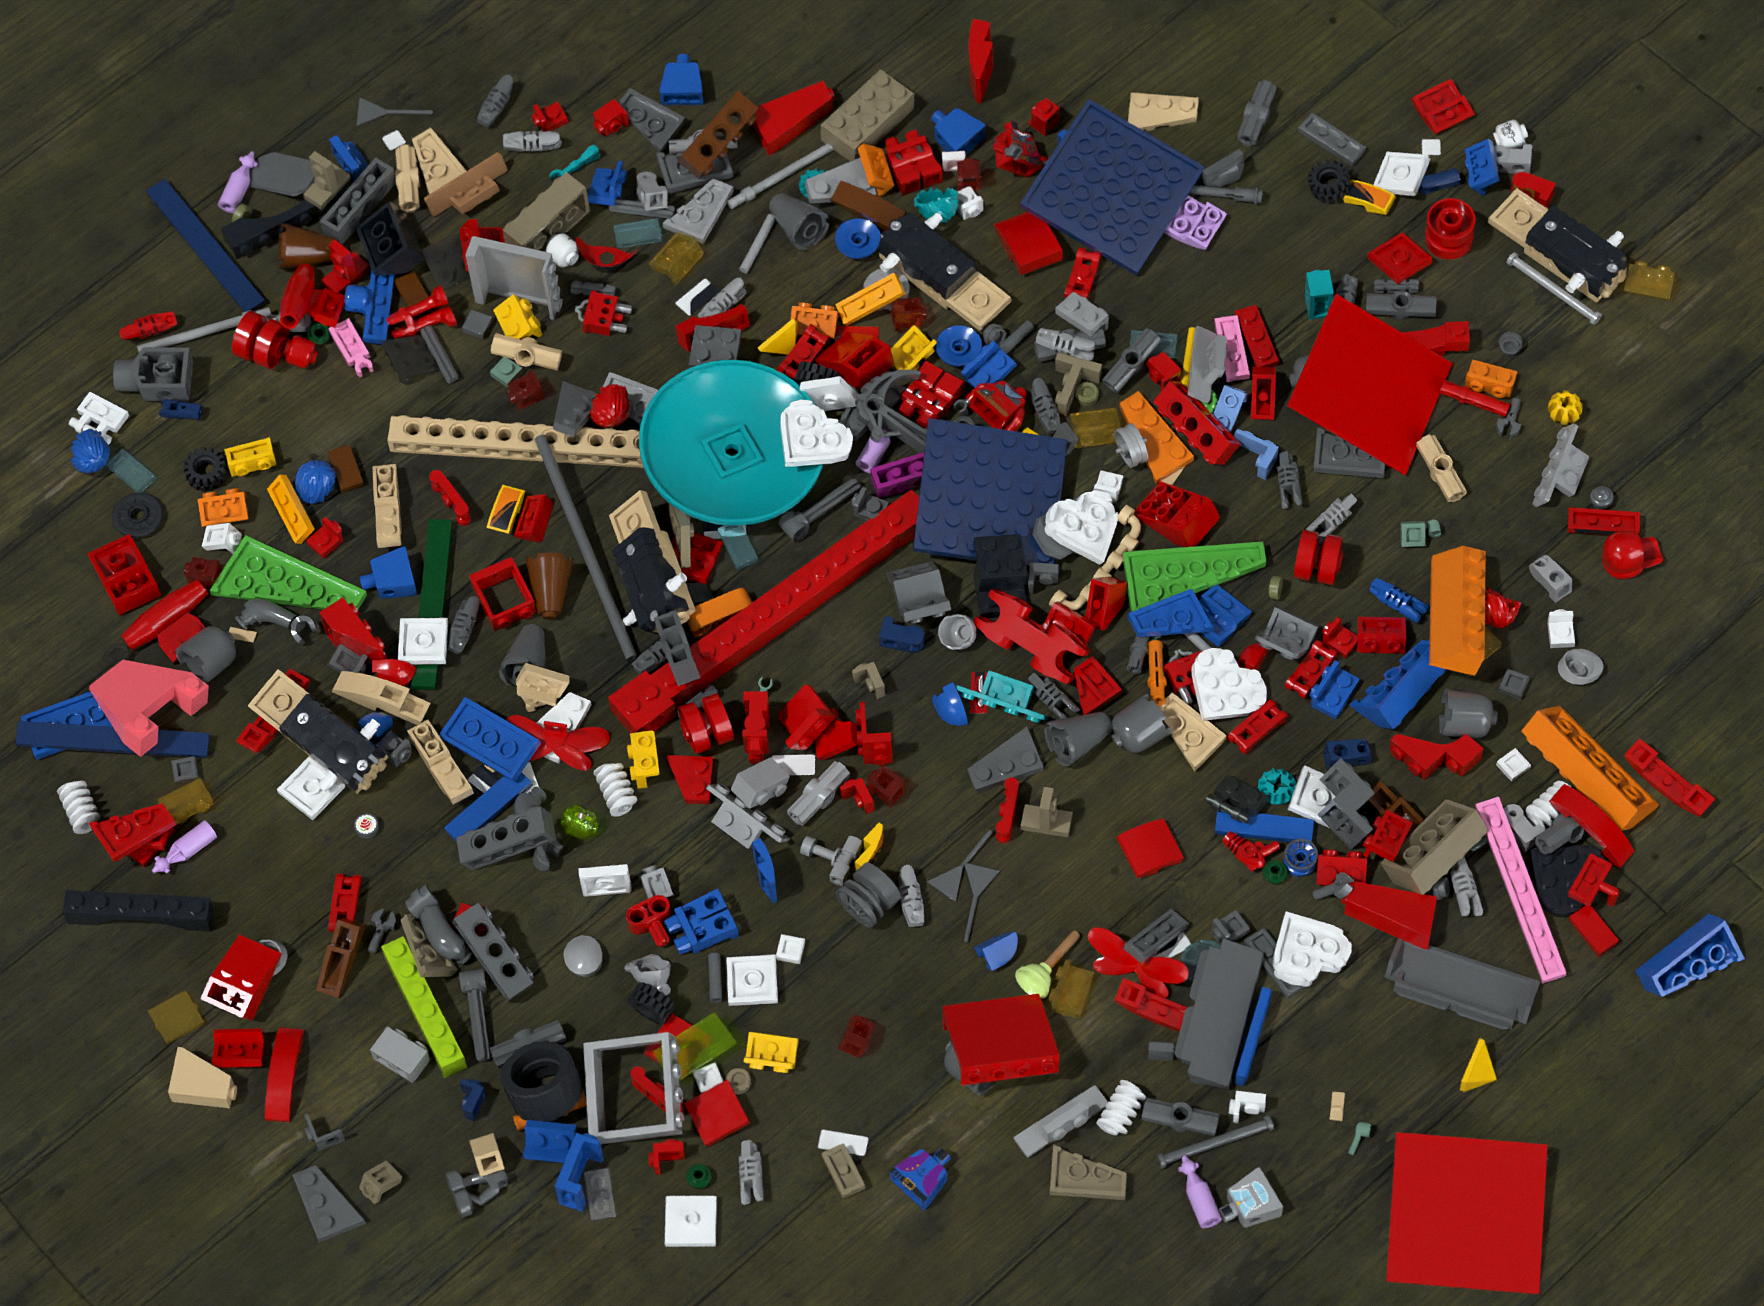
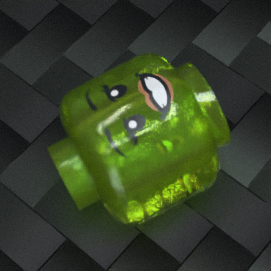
M578 804L573 805L571 808H566L561 818L564 832L581 840L586 839L589 835H594L598 828L595 812Z

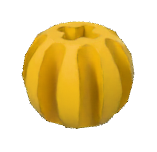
M1563 390L1562 393H1555L1548 403L1550 418L1554 422H1561V425H1567L1568 422L1575 423L1582 413L1583 406L1580 402V397L1576 394H1570V391Z

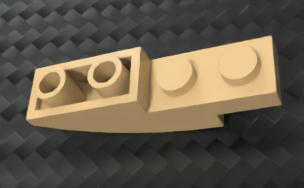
M396 464L373 466L378 548L401 546L402 529Z
M342 671L332 689L333 693L373 711L380 708L416 725L422 723L430 706L429 702L409 694L410 689L362 673Z
M429 720L407 731L435 781L452 804L474 794L472 787L452 759L449 750Z

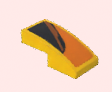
M1351 179V188H1348L1349 192L1347 194L1344 193V203L1362 205L1367 212L1387 215L1396 198L1395 194L1380 187Z
M502 485L494 503L487 528L511 535L515 517L520 512L525 491Z
M880 822L863 839L865 851L855 861L856 871L866 862L874 864L878 857L884 836L883 825Z

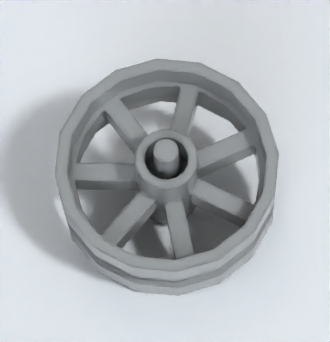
M1133 423L1126 425L1124 428L1114 430L1115 441L1118 447L1116 453L1121 454L1128 467L1133 468L1139 463L1142 464L1148 461V452L1144 443L1147 439L1145 437L1142 438Z

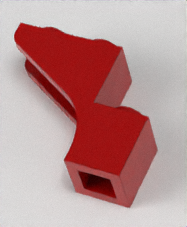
M1396 734L1390 739L1389 747L1390 753L1395 759L1402 760L1412 774L1415 776L1419 775L1423 780L1431 775L1443 762H1445L1446 767L1451 772L1463 777L1482 759L1483 748L1467 734L1449 744H1436Z

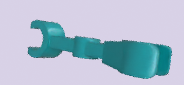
M591 145L578 160L572 161L562 171L553 170L550 173V179L553 180L555 177H561L566 172L571 174L579 170L582 165L596 161L600 158L599 149L596 145Z

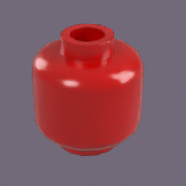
M294 336L292 339H288L283 356L286 357L285 360L288 364L306 369L309 363H315L318 351L314 350L315 343L312 340Z

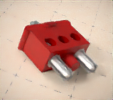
M595 290L591 291L589 300H584L575 309L579 320L583 322L584 333L591 332L610 336L611 330L622 333L627 331V325L613 323V321L622 322L623 314L616 313V311L629 314L632 312V306L618 303V297L596 293ZM588 303L585 316L583 319L582 313L579 309H582L584 305Z
M1179 649L1175 651V656L1170 659L1169 663L1165 664L1164 675H1167L1175 694H1181L1183 701L1189 705L1193 703V700L1188 690H1192L1194 696H1196L1193 679L1189 678L1192 677V665L1196 657L1203 651L1192 653L1189 651L1183 652ZM1179 654L1185 656L1183 658L1177 659Z

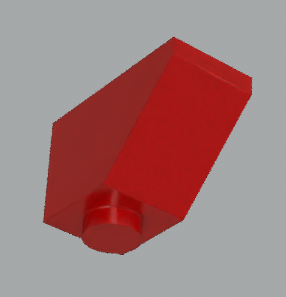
M1252 368L1251 419L1274 420L1276 368Z
M1113 577L1091 579L1085 618L1097 624V629L1105 630L1124 606L1127 582Z

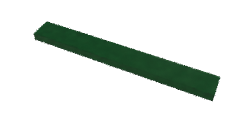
M429 519L418 618H443L453 526L452 520ZM414 664L416 670L412 678V690H436L439 664Z

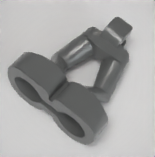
M456 1170L445 1173L449 1189L461 1218L473 1214L472 1202L482 1206L500 1193L499 1188L508 1185L505 1171H499L495 1174L491 1173L482 1177L480 1173L465 1178ZM487 1183L489 1186L480 1196L466 1191V1186Z

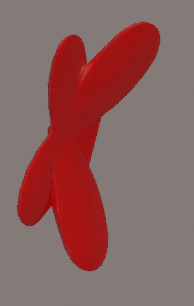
M513 715L506 719L509 723L541 742L530 761L554 752L567 765L577 770L586 771L591 768L592 762L584 753L599 750L605 747L610 740L608 731L600 727H586L568 732L567 724L544 721L543 728L533 720L520 715Z
M1095 927L1089 931L1088 940L1090 944L1100 954L1105 956L1095 960L1093 963V967L1098 973L1121 975L1135 971L1148 992L1165 999L1169 994L1165 983L1177 984L1184 982L1188 978L1189 971L1187 966L1177 959L1154 957L1158 953L1157 951L1141 964L1123 949L1126 942L1112 931L1102 927Z

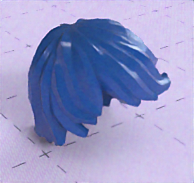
M87 429L82 433L76 434L77 440L72 442L73 446L71 447L74 457L70 461L78 472L90 474L103 469L107 465V461L110 458V448L101 436V431Z
M321 460L309 461L301 465L295 478L294 490L298 498L307 504L319 501L324 502V497L329 496V493L333 490L336 471H334L330 464Z

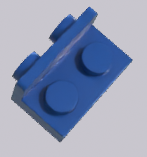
M336 135L329 139L332 153L344 171L350 174L351 181L354 183L368 167V164L353 142H341Z
M1489 139L1465 149V165L1469 171L1468 183L1471 189L1477 191L1480 195L1486 194V186L1499 181L1493 142Z
M618 161L615 170L596 168L588 193V203L615 205L617 197H621L622 183L626 182L627 171L623 170V161Z
M992 341L981 349L980 354L974 360H970L965 364L961 373L965 380L975 388L980 383H997L1002 381L1017 365L995 341Z
M1336 660L1332 666L1328 665L1325 668L1321 677L1323 680L1319 685L1315 684L1310 693V697H1312L1311 707L1335 720L1360 683V678L1340 669V662Z
M527 1120L525 1125L526 1146L523 1158L564 1163L576 1135V1125Z

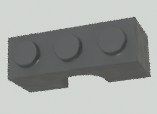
M674 610L655 617L654 621L677 685L680 686L699 679L700 675L677 611Z

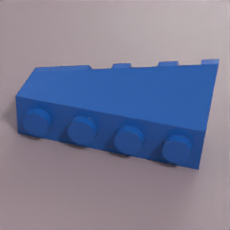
M1421 640L1399 660L1400 666L1386 671L1383 674L1385 679L1375 687L1371 685L1365 690L1367 695L1360 701L1355 699L1350 706L1378 727L1394 729L1399 726L1405 715L1416 706L1417 701L1431 689V685L1437 678L1445 673L1444 668L1429 665L1430 641Z
M1708 914L1635 971L1646 991L1662 997L1687 986L1688 982L1692 980H1700L1716 969L1722 970L1728 967L1727 964L1734 961L1739 962L1745 958L1726 921Z

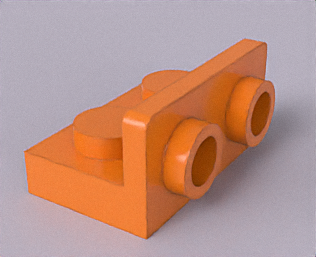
M863 143L858 147V151L865 170L866 179L870 186L875 187L876 196L882 197L894 187L884 151L881 148Z
M799 302L798 306H792L790 320L795 319L798 322L797 335H803L808 326L813 324L817 327V331L822 334L826 333L830 336V339H835L837 320L840 314L838 311H835L833 306L821 305V309L812 308V304Z
M1472 360L1469 372L1466 375L1465 385L1476 392H1485L1497 398L1510 399L1517 371Z
M239 488L225 490V495L217 496L216 492L202 494L203 498L197 499L202 527L249 520L245 499L246 493L240 492Z

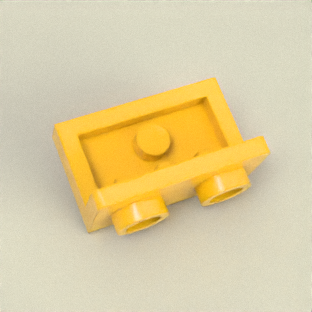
M513 294L493 309L506 336L522 340L531 335L537 337L543 335L540 329L541 324L533 315L532 305L528 299Z
M913 325L891 347L895 363L891 368L894 371L917 370L920 366L918 362L922 358L926 360L935 351L932 347L937 341L935 339L929 341Z
M270 438L225 449L232 477L244 476L249 472L257 470H267L277 465Z
M654 731L630 733L631 745H627L628 757L634 760V766H630L631 780H636L638 789L647 788L646 777L659 775Z
M749 1032L744 1063H749V1068L764 1069V1065L773 1066V1071L788 1073V1069L795 1068L799 1038Z

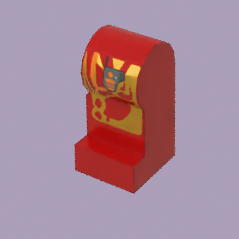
M1518 172L1513 176L1511 192L1513 193L1518 188L1547 208L1554 195L1556 183L1527 172Z

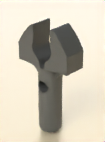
M1518 398L1512 399L1507 417L1505 419L1498 418L1496 430L1500 437H1502L1503 429L1508 427V425H1510L1511 429L1509 440L1519 435L1521 424L1515 421L1521 404V400Z
M1339 873L1336 875V880L1333 884L1314 890L1313 897L1316 900L1331 894L1336 895L1339 899L1346 897L1353 889L1348 883L1354 882V880L1346 873Z
M384 908L373 914L371 923L376 926V930L368 947L369 952L376 953L386 931H395L397 922L393 911H391L389 920L384 922V924L381 922L385 914Z

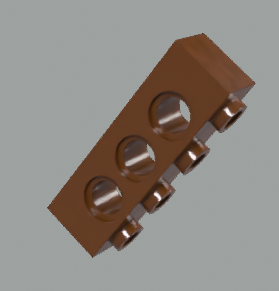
M737 91L680 156L678 162L698 179L702 174L707 176L715 167L712 164L717 157L721 160L729 151L727 148L728 144L731 141L736 143L743 135L742 128L745 125L750 127L757 119L755 114L759 108L740 91ZM729 116H736L740 123H731ZM715 132L723 133L725 140H718L715 137ZM700 149H708L711 152V156H703Z

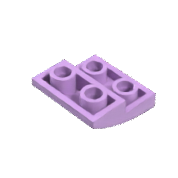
M1187 196L1164 233L1185 244L1205 250L1227 213L1209 202L1203 205L1192 197Z

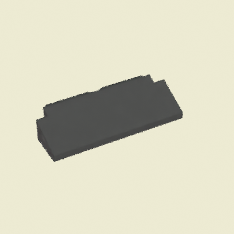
M1223 938L1220 949L1210 946L1209 950H1203L1200 953L1190 991V998L1195 1001L1194 1007L1191 1006L1185 1010L1175 1048L1176 1057L1181 1059L1183 1064H1189L1188 1076L1191 1083L1230 1089L1264 958L1262 951Z
M1399 938L1389 959L1385 978L1395 981L1393 991L1399 996L1442 1010L1449 1009L1455 1011L1460 1016L1503 1030H1511L1514 1021L1527 1023L1540 985L1538 980L1428 945V950L1421 949Z

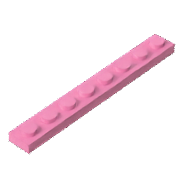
M1499 797L1477 803L1475 808L1489 830L1486 833V837L1542 983L1565 977V968Z

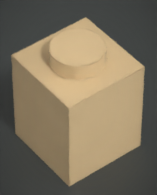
M493 1133L470 1140L481 1177L504 1169Z

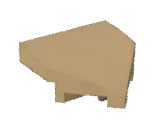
M528 663L524 664L516 679L517 695L521 696L524 700L528 712L535 711L537 706L546 704L556 706L557 698L561 697L569 684L568 675Z

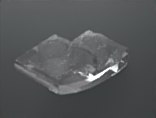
M609 1169L584 1172L591 1221L616 1217Z

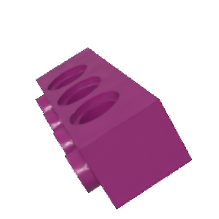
M924 452L870 468L871 482L877 498H885L920 487Z

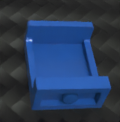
M576 1133L555 1184L559 1205L583 1212L586 1201L582 1185L578 1183L587 1160L591 1159L597 1162H602L603 1160L600 1141L591 1134L585 1133L581 1135Z

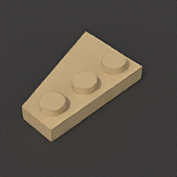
M1131 93L1128 122L1141 130L1146 129L1147 131L1155 130V127L1164 125L1171 127L1196 122L1198 98Z
M431 128L412 139L429 194L466 172L464 167Z
M1173 692L1165 699L1163 705L1158 706L1166 718L1162 721L1166 728L1168 726L1171 728L1172 733L1170 735L1194 772L1226 740V735L1208 720L1202 721L1201 715Z

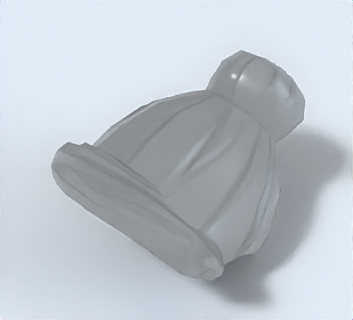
M650 954L628 962L625 965V971L632 973L637 982H645L646 985L648 983L653 988H658V991L665 993V996L669 995L671 988L666 983L670 975L669 961L663 960L657 954Z

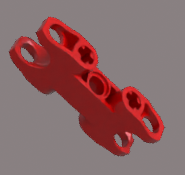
M991 589L988 596L999 605L1000 616L996 622L986 617L976 616L973 621L975 626L988 639L1005 649H1010L1015 642L1034 654L1030 665L1043 675L1066 684L1072 683L1075 677L1064 667L1063 655L1069 650L1083 657L1088 655L1090 649L1076 634L1062 625L1052 623L1048 631L1028 618L1033 607L1019 597L998 589Z

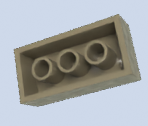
M880 69L821 124V141L825 144H830L836 152L850 162L860 158L858 147L863 143L875 146L914 110V93Z
M567 172L561 177L556 178L552 186L545 192H541L530 206H526L515 220L506 224L503 230L505 243L546 252L545 245L551 236L561 233L566 234L590 212L586 187Z
M1446 799L1404 840L1394 861L1391 862L1384 859L1381 865L1393 884L1424 895L1489 830L1476 809Z

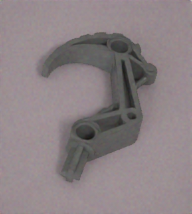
M896 370L881 374V377L876 376L872 378L871 383H866L861 388L862 394L857 395L855 399L857 419L862 424L868 426L871 431L870 438L873 442H880L882 437L896 436L918 453L924 452L927 428L918 426L884 405L885 394L892 385L906 379L918 380L921 371ZM867 405H874L877 410L872 411ZM965 416L959 417L953 421L957 423L975 425V423L970 418ZM881 426H883L890 432H883Z

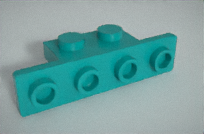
M990 670L981 692L956 685V689L961 691V697L973 700L974 696L981 698L984 705L996 708L997 704L1004 706L1005 712L1018 716L1019 712L1027 714L1026 719L1036 723H1040L1041 719L1048 721L1049 716L1027 709L1035 687L1034 685Z

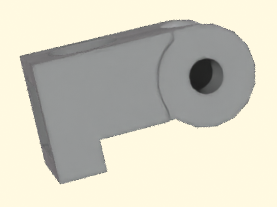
M1523 144V149H1507L1504 146L1494 147L1498 172L1513 174L1518 172L1530 173L1532 145Z
M639 173L637 175V195L645 211L667 208L666 187L658 186L654 173Z
M1543 555L1529 565L1532 576L1549 592V597L1555 603L1572 592V578L1548 555Z
M1516 804L1507 805L1504 808V812L1517 845L1525 853L1536 846L1535 837L1545 830L1540 824L1533 827L1526 817L1523 816V810L1520 806Z

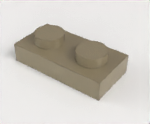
M844 1143L821 1153L842 1199L865 1189V1184Z

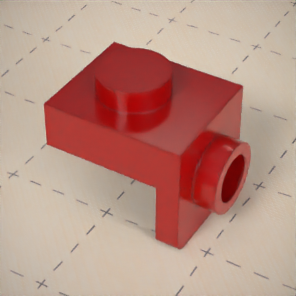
M675 1139L665 1140L664 1143H653V1152H649V1166L654 1167L656 1175H661L660 1161L685 1160L683 1141Z

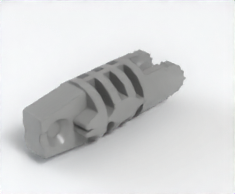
M520 131L503 135L504 149L512 151L553 150L560 148L562 142L560 134L556 132Z
M738 277L732 280L706 304L697 315L698 318L712 316L732 309L747 293L746 288L743 286V279Z
M1040 328L1037 334V344L1053 351L1058 349L1059 353L1066 355L1070 353V356L1089 361L1093 359L1094 353L1091 350L1095 349L1094 341L1079 336L1074 338L1072 334Z
M1352 494L1343 501L1337 498L1306 530L1314 531L1320 524L1325 530L1319 535V544H1321L1327 534H1331L1352 514L1349 509L1357 502V499Z
M1463 857L1451 867L1450 872L1461 915H1469L1471 906L1474 916L1483 915V909L1478 892L1476 891L1477 888L1473 874L1469 870L1465 857Z
M906 864L901 868V873L898 876V890L901 894L902 910L909 927L923 926L924 905L920 886L916 880L914 868Z
M751 1140L741 1142V1156H739L741 1203L745 1205L751 1201L750 1188H753L757 1201H761L764 1198L761 1155L757 1152V1146Z

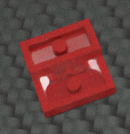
M1452 79L1411 99L1417 112L1434 134L1442 132L1475 115L1465 96H1461Z
M694 533V537H690L691 567L681 568L680 552L677 551L675 535L671 544L681 572L686 575L688 581L706 584L719 557L723 541Z
M1164 818L1132 828L1116 838L1137 878L1156 874L1160 868L1180 864L1184 859Z

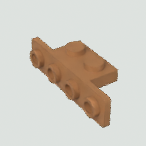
M495 153L426 196L424 200L431 215L436 216L451 206L464 214L499 192L500 190L493 180L507 172V167L501 154Z

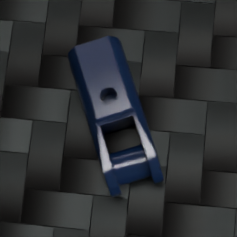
M1453 168L1423 176L1418 189L1421 194H1429L1437 190L1459 185L1460 176L1458 170Z
M170 399L161 400L162 409L159 410V416L163 418L201 420V404L179 402Z

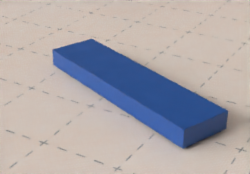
M522 772L515 782L505 776L502 777L444 827L445 831L457 842L456 837L464 835L465 832L483 828L515 801L521 793L530 788L532 782Z
M1217 811L1215 834L1226 835L1232 831L1237 833L1238 836L1281 842L1306 839L1312 842L1314 819L1258 813L1255 817L1251 815L1249 823L1245 824L1242 821L1236 822L1223 811Z
M1262 987L1237 1070L1236 1085H1246L1271 1001L1272 991L1269 988Z

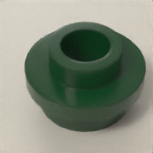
M320 322L312 323L307 329L308 339L312 340L316 345L324 344L330 337L328 326ZM319 330L322 334L321 337H316L314 331Z
M1269 861L1263 868V877L1271 884H1279L1286 879L1287 868L1280 861ZM1278 869L1279 873L1273 874L1271 870Z
M702 1164L691 1166L686 1174L687 1182L696 1189L706 1187L711 1181L709 1168ZM698 1172L703 1174L700 1179L694 1177Z

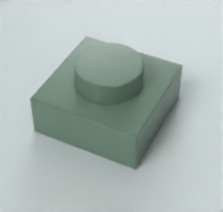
M503 357L490 371L491 377L507 388L523 373L522 367L507 357Z
M1424 521L1400 522L1402 547L1425 546Z

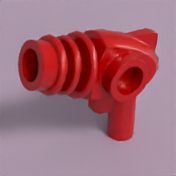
M1232 831L1228 832L1222 840L1225 847H1229V850L1232 851L1237 860L1245 864L1251 872L1264 867L1266 863L1264 857L1280 849V845L1276 840L1266 846L1259 841L1253 844L1251 841L1246 842V838L1241 839V836Z

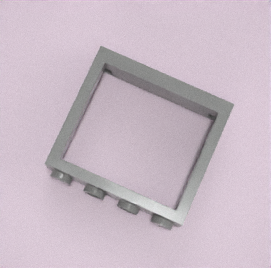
M666 1032L583 1043L589 1134L595 1136L600 1141V1144L682 1134L684 1115L680 1110V1102L683 1101V1093L679 1087L681 1066L677 1062V1053L680 1052V1047L677 1044L676 1036ZM662 1043L667 1124L606 1131L601 1051Z

